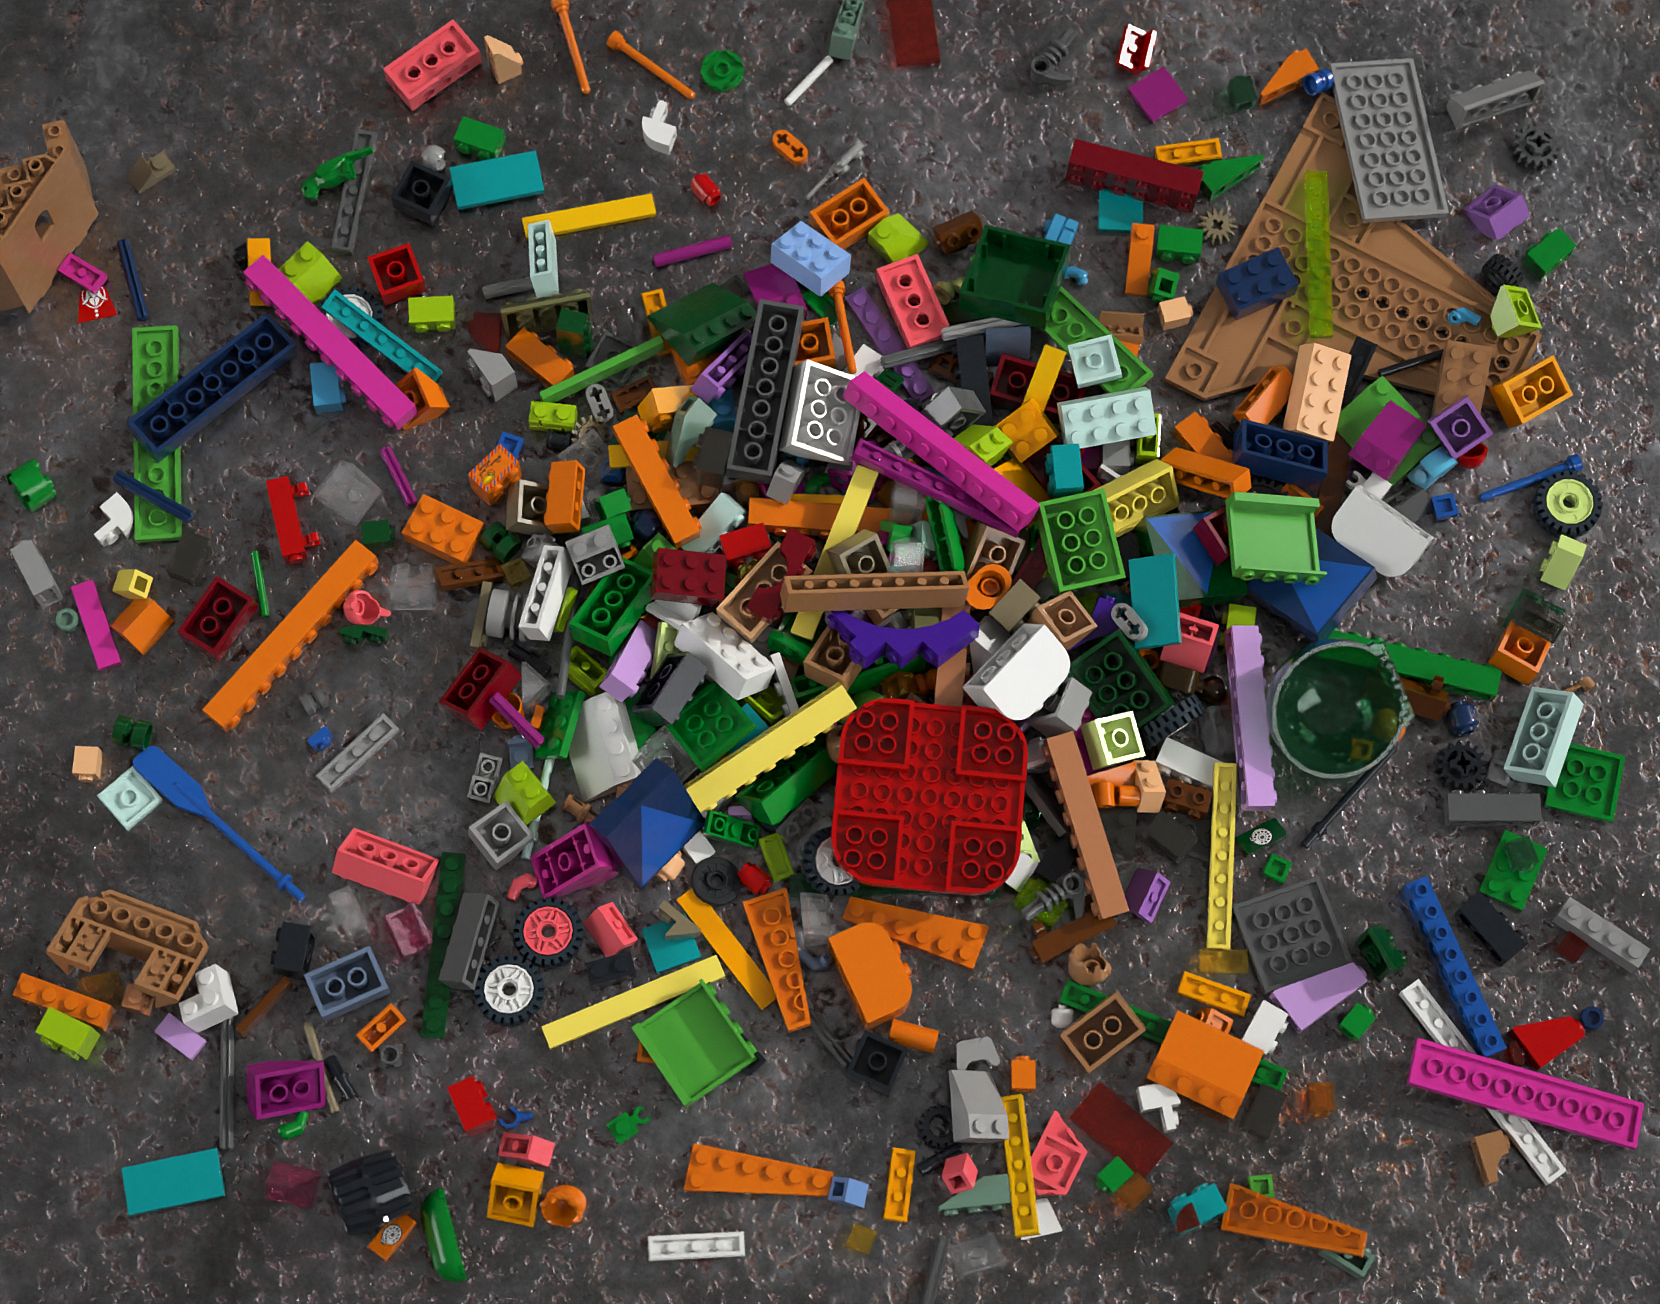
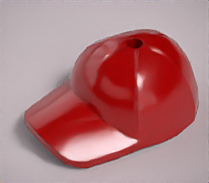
M1482 443L1477 444L1458 457L1457 461L1459 463L1456 465L1471 470L1480 467L1486 459L1488 448Z

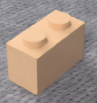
M1133 760V762L1137 763L1135 786H1139L1141 793L1140 803L1138 806H1135L1137 812L1159 813L1166 790L1156 761Z

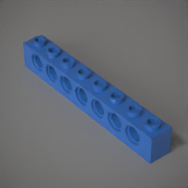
M1425 876L1406 884L1401 889V892L1476 1054L1490 1058L1503 1052L1507 1047L1428 877Z

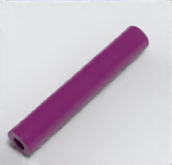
M730 235L653 254L652 256L655 267H660L733 248Z

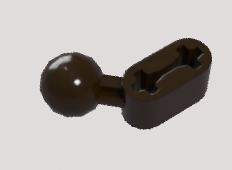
M1159 660L1155 675L1164 687L1190 695L1196 691L1204 702L1211 705L1224 701L1227 695V686L1225 681L1218 676L1200 679V673Z

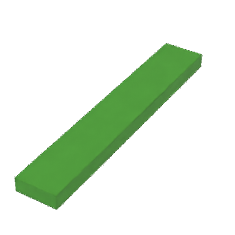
M661 335L540 391L541 402L555 403L665 351Z

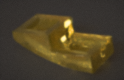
M1200 949V973L1249 974L1248 950Z

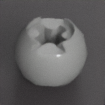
M437 145L425 147L421 154L423 166L436 172L441 171L446 163L444 160L445 150Z

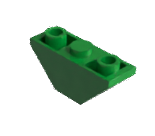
M708 810L703 835L705 838L718 842L756 849L761 826Z

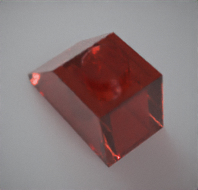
M474 312L473 320H469V334H473L474 342L483 351L500 354L501 314Z

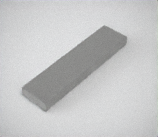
M383 713L315 777L333 793L400 731L399 728Z

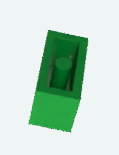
M463 116L454 136L455 148L464 154L471 153L477 155L481 160L498 158L506 140L504 130Z
M1159 225L1155 258H1160L1162 261L1179 260L1186 264L1199 263L1203 230Z
M1559 227L1554 232L1548 231L1541 238L1542 242L1538 245L1532 244L1525 251L1527 255L1523 263L1540 281L1568 259L1577 247Z

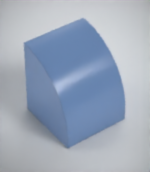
M832 1177L828 1200L843 1205L864 1208L869 1184L847 1177Z

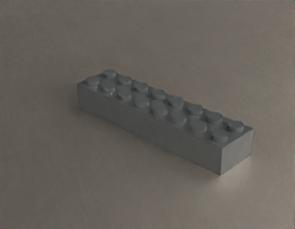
M759 299L726 467L727 477L770 484L772 481L804 321V306Z

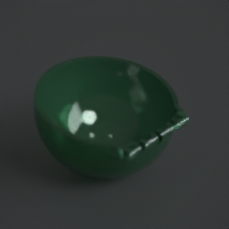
M1323 639L1298 649L1278 668L1267 692V724L1279 750L1298 768L1314 776L1330 779L1358 775L1379 763L1397 742L1402 728L1410 725L1409 720L1413 719L1415 714L1410 702H1403L1408 697L1402 682L1399 680V675L1393 661H1387L1391 656L1385 642L1377 644L1372 641L1365 645L1349 639Z

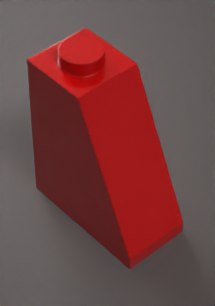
M1572 1016L1515 1026L1508 1032V1035L1537 1071L1583 1038L1585 1033L1583 1032L1582 1024L1577 1019L1574 1020Z

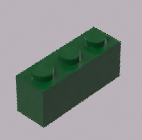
M561 308L556 326L560 354L586 359L587 353L592 352L594 339H592V323L589 322L588 314Z

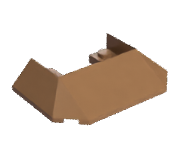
M110 889L92 898H88V896L78 898L47 948L46 954L67 975L73 966L90 972L105 947L146 961L134 982V989L156 997L155 1008L178 1003L206 955L208 945L200 933L197 921Z

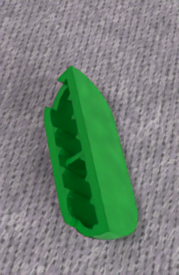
M929 496L924 497L940 572L964 571V555L952 507Z
M441 1187L431 1191L424 1198L420 1209L421 1220L433 1266L437 1274L449 1282H463L467 1280L444 1189Z

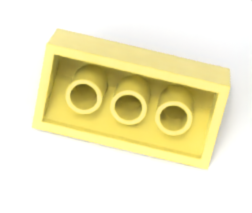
M1158 459L1095 489H1105L1116 538L1133 530L1143 517L1163 515L1180 506L1173 468L1171 465Z

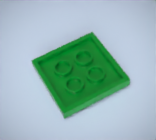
M715 681L710 683L683 707L680 712L681 716L676 723L666 725L702 772L757 728L736 700Z
M1570 743L1556 787L1547 786L1543 807L1612 823L1616 811L1625 756Z

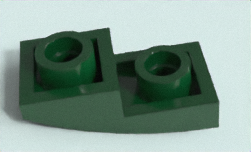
M372 625L346 626L339 628L338 631L340 638L343 639L342 641L352 646L356 644L363 645L365 637H367L368 641L375 644H380L381 642L388 643L390 637L388 629Z

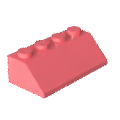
M353 828L337 850L332 873L344 879L358 882L365 887H371L387 895H393L409 903L419 905L428 892L440 859Z

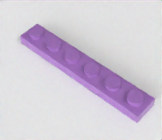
M864 287L845 297V302L882 356L906 350ZM914 361L890 367L891 370L904 378L902 387L910 398H920L921 403H923L935 394V391Z

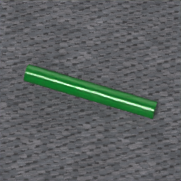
M253 551L250 555L260 618L269 617V609L259 551Z

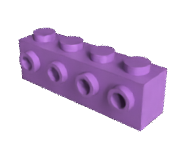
M746 330L701 373L690 390L707 404L714 398L718 400L726 391L724 388L727 387L729 389L736 382V376L741 378L744 375L752 334Z

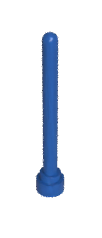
M1578 454L1567 457V460H1564L1563 464L1483 492L1479 498L1483 502L1545 480L1548 476L1558 471L1560 473L1563 470H1568L1569 473L1572 471L1580 472L1583 470L1582 461Z

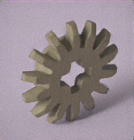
M1212 208L1213 214L1206 210L1204 213L1207 217H1199L1204 222L1198 223L1197 227H1203V233L1206 234L1203 238L1205 241L1211 238L1210 244H1214L1215 240H1218L1219 245H1222V239H1225L1228 243L1230 241L1228 235L1235 236L1231 229H1237V226L1231 223L1235 222L1236 219H1228L1231 212L1223 215V208L1220 209V213H1217L1216 209ZM1213 221H1216L1217 223L1222 222V230L1219 231V229L1217 228L1213 229Z
M589 415L588 422L582 417V425L575 422L578 431L571 430V433L577 434V437L571 439L572 442L578 441L574 448L577 450L579 447H582L581 454L583 455L586 450H588L589 456H592V450L600 454L598 448L606 449L603 442H609L610 438L605 437V434L610 433V431L603 430V427L607 424L605 422L599 424V417L592 421V415ZM587 430L595 432L593 435L594 441L585 440Z

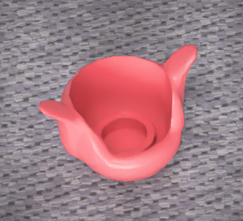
M363 590L352 591L343 604L346 619L355 625H372L379 617H389L391 615L390 610L380 607L377 600Z

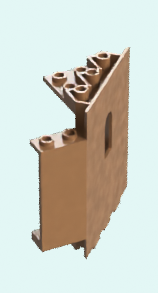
M64 119L42 124L48 155L41 154L22 159V164L0 169V312L25 306L30 314L39 299L44 297L53 284L52 281L58 273L57 269L68 254L73 252L75 247L78 248L87 235V230L99 214L94 204L86 165ZM46 210L52 223L35 227L37 218Z

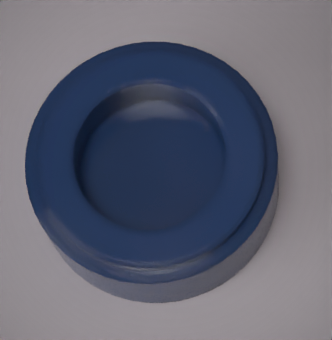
M1589 1006L1581 1011L1579 1022L1588 1031L1597 1030L1604 1023L1603 1012L1597 1007Z

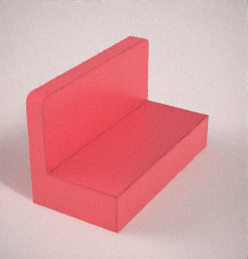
M613 902L598 907L583 921L584 926L606 957L616 955L622 949L633 945L639 940Z

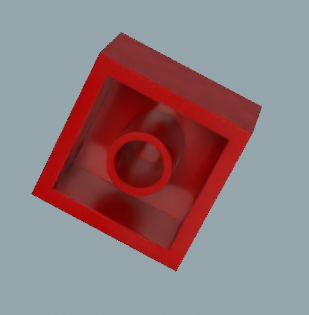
M410 243L367 257L384 306L427 292Z
M763 522L719 535L721 555H726V570L739 575L745 573L747 569L755 567L771 549Z
M471 1076L447 1087L469 1138L495 1127L493 1120L497 1119L491 1103H486L484 1100L488 1095L481 1080L476 1081L475 1077Z

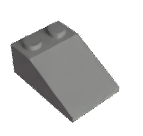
M949 1070L954 1142L996 1143L1009 1139L1008 1115L991 1072Z

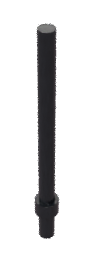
M1390 745L1327 815L1311 827L1312 831L1301 842L1304 848L1308 849L1318 837L1321 838L1328 831L1327 827L1397 752L1394 746Z

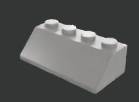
M1530 70L1523 73L1518 71L1508 78H1497L1488 85H1477L1470 89V91L1454 93L1450 96L1446 109L1455 128L1459 129L1536 102L1545 82Z

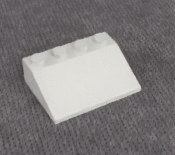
M805 360L795 365L779 450L798 457L851 465L849 458L853 454L860 411L842 397L849 381L855 378V376L810 360Z
M607 692L591 697L583 702L569 749V755L583 803L617 792V786L623 787V784H631L644 770L625 702L621 703Z

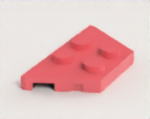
M1055 1110L1031 1157L1035 1195L1066 1196L1087 1154V1150L1076 1139L1075 1134L1067 1127L1060 1114Z

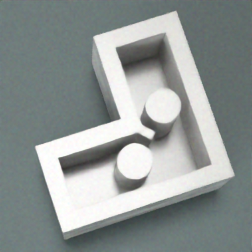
M216 964L195 973L199 994L179 1003L183 1024L197 1033L239 1014L230 975Z

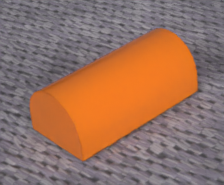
M390 1003L360 1030L356 1037L372 1053L407 1019Z
M893 1019L888 1040L906 1048L933 1054L939 1030Z

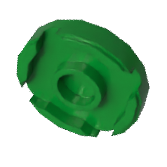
M730 50L712 51L702 61V80L708 88L714 91H731L739 86L743 79L744 68L742 60Z

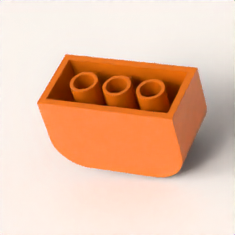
M871 922L860 923L828 938L827 948L833 957V961L865 1029L869 1031L901 1016L909 1005L912 984L910 981V968L906 962L902 963L900 959L901 950L897 941L892 942L888 932L882 926Z

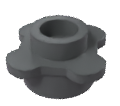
M382 1044L379 1047L381 1057L379 1065L383 1068L393 1065L400 1067L402 1065V1060L400 1059V1053L403 1050L400 1044H395L394 1046ZM393 1054V1057L389 1058L388 1055Z

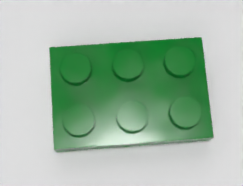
M580 690L566 691L565 698L558 699L556 698V692H552V696L548 700L545 718L541 724L540 734L545 740L538 748H535L533 757L539 760L567 759L586 693Z
M1504 830L1478 892L1488 895L1496 902L1522 912L1548 848L1508 830ZM1511 849H1515L1516 854L1520 853L1521 857H1518V859H1524L1525 862L1516 865Z

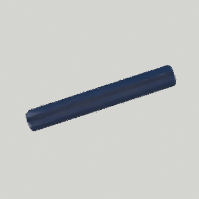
M122 239L117 241V247L134 312L138 321L147 320L149 315L128 239Z
M122 471L115 473L113 480L118 485L185 523H189L192 520L194 514L191 510Z

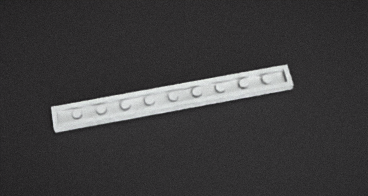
M1419 979L1399 993L1400 997L1436 1043L1476 1054ZM1487 1108L1546 1186L1567 1171L1527 1119Z

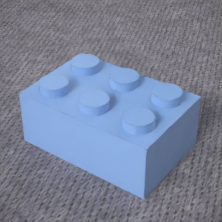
M802 221L771 244L770 262L820 297L850 273L851 254Z

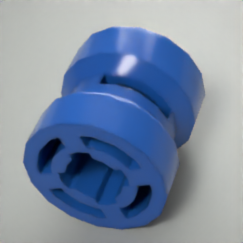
M1324 68L1316 73L1312 72L1305 75L1303 85L1308 94L1315 95L1321 91L1332 89L1334 78L1332 73Z

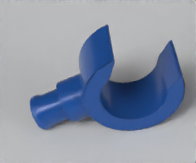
M511 1106L508 1107L516 1114L515 1122L506 1124L499 1118L502 1127L509 1130L515 1129L520 1122L533 1120L532 1112H518L516 1108Z

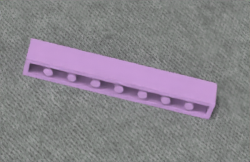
M1231 626L1224 633L1241 811H1268L1275 806L1277 793L1273 787L1275 771L1271 766L1273 749L1269 745L1271 728L1270 723L1267 722L1268 701L1265 700L1264 692L1266 689V679L1263 677L1262 671L1264 657L1261 655L1260 650L1262 635L1259 633L1258 626Z

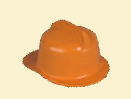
M998 564L985 565L968 581L969 591L966 601L976 609H991L1010 590L1012 583L1010 573L1006 568Z

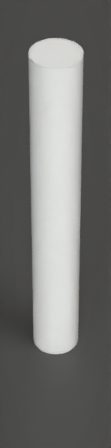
M827 55L784 99V102L791 106L833 62V59Z

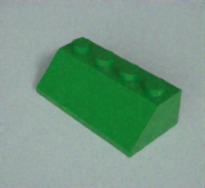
M801 745L795 749L796 753L788 758L786 763L780 760L775 763L776 766L772 770L763 773L736 795V800L761 823L775 825L781 822L783 816L789 811L796 809L801 801L813 795L820 785L828 782L832 775L837 772V766L831 760L827 748L808 745L803 747Z

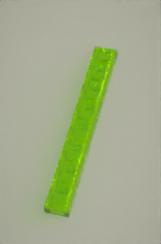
M1305 171L1309 338L1332 339L1333 316L1328 171Z

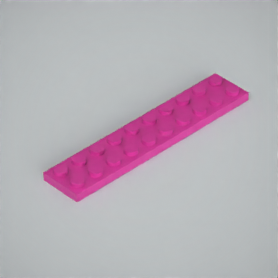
M1421 1038L1415 1040L1406 1085L1630 1150L1637 1148L1644 1103Z

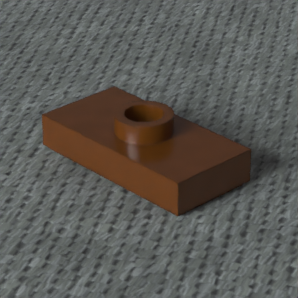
M649 374L611 393L610 397L619 414L622 415L638 407L651 389L657 387Z

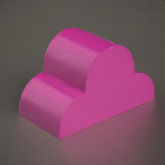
M591 822L582 824L530 856L543 899L546 897L558 898L578 889L606 882L618 875V870L609 848L598 838L590 826Z

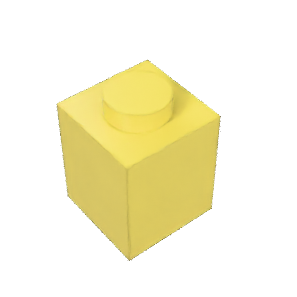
M136 569L119 570L112 591L130 600L147 599L153 577Z

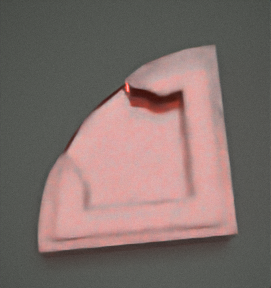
M1192 1202L1184 1206L1177 1215L1175 1224L1177 1234L1200 1226Z

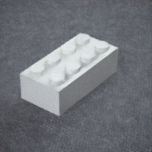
M713 612L682 623L673 644L681 652H690L709 669L706 674L737 701L766 689L776 669L766 657L761 655L750 643L745 641L734 629L730 628Z

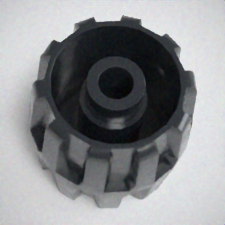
M385 1150L357 1158L327 1173V1181L334 1204H336L339 1218L348 1235L379 1228L413 1211V1203L406 1180L396 1155L392 1150Z

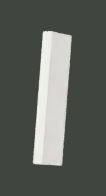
M744 1231L648 1236L649 1261L745 1257Z

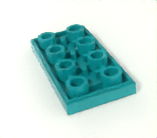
M536 151L449 167L458 210L545 193Z
M1169 553L1129 560L1132 608L1148 628V634L1144 640L1140 642L1134 641L1135 649L1142 650L1182 644L1175 554ZM1133 625L1134 634H1139L1138 627Z
M217 1148L121 1168L129 1216L225 1197Z

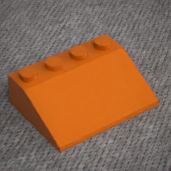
M1177 1010L1148 1071L1147 1078L1234 1119L1264 1050Z

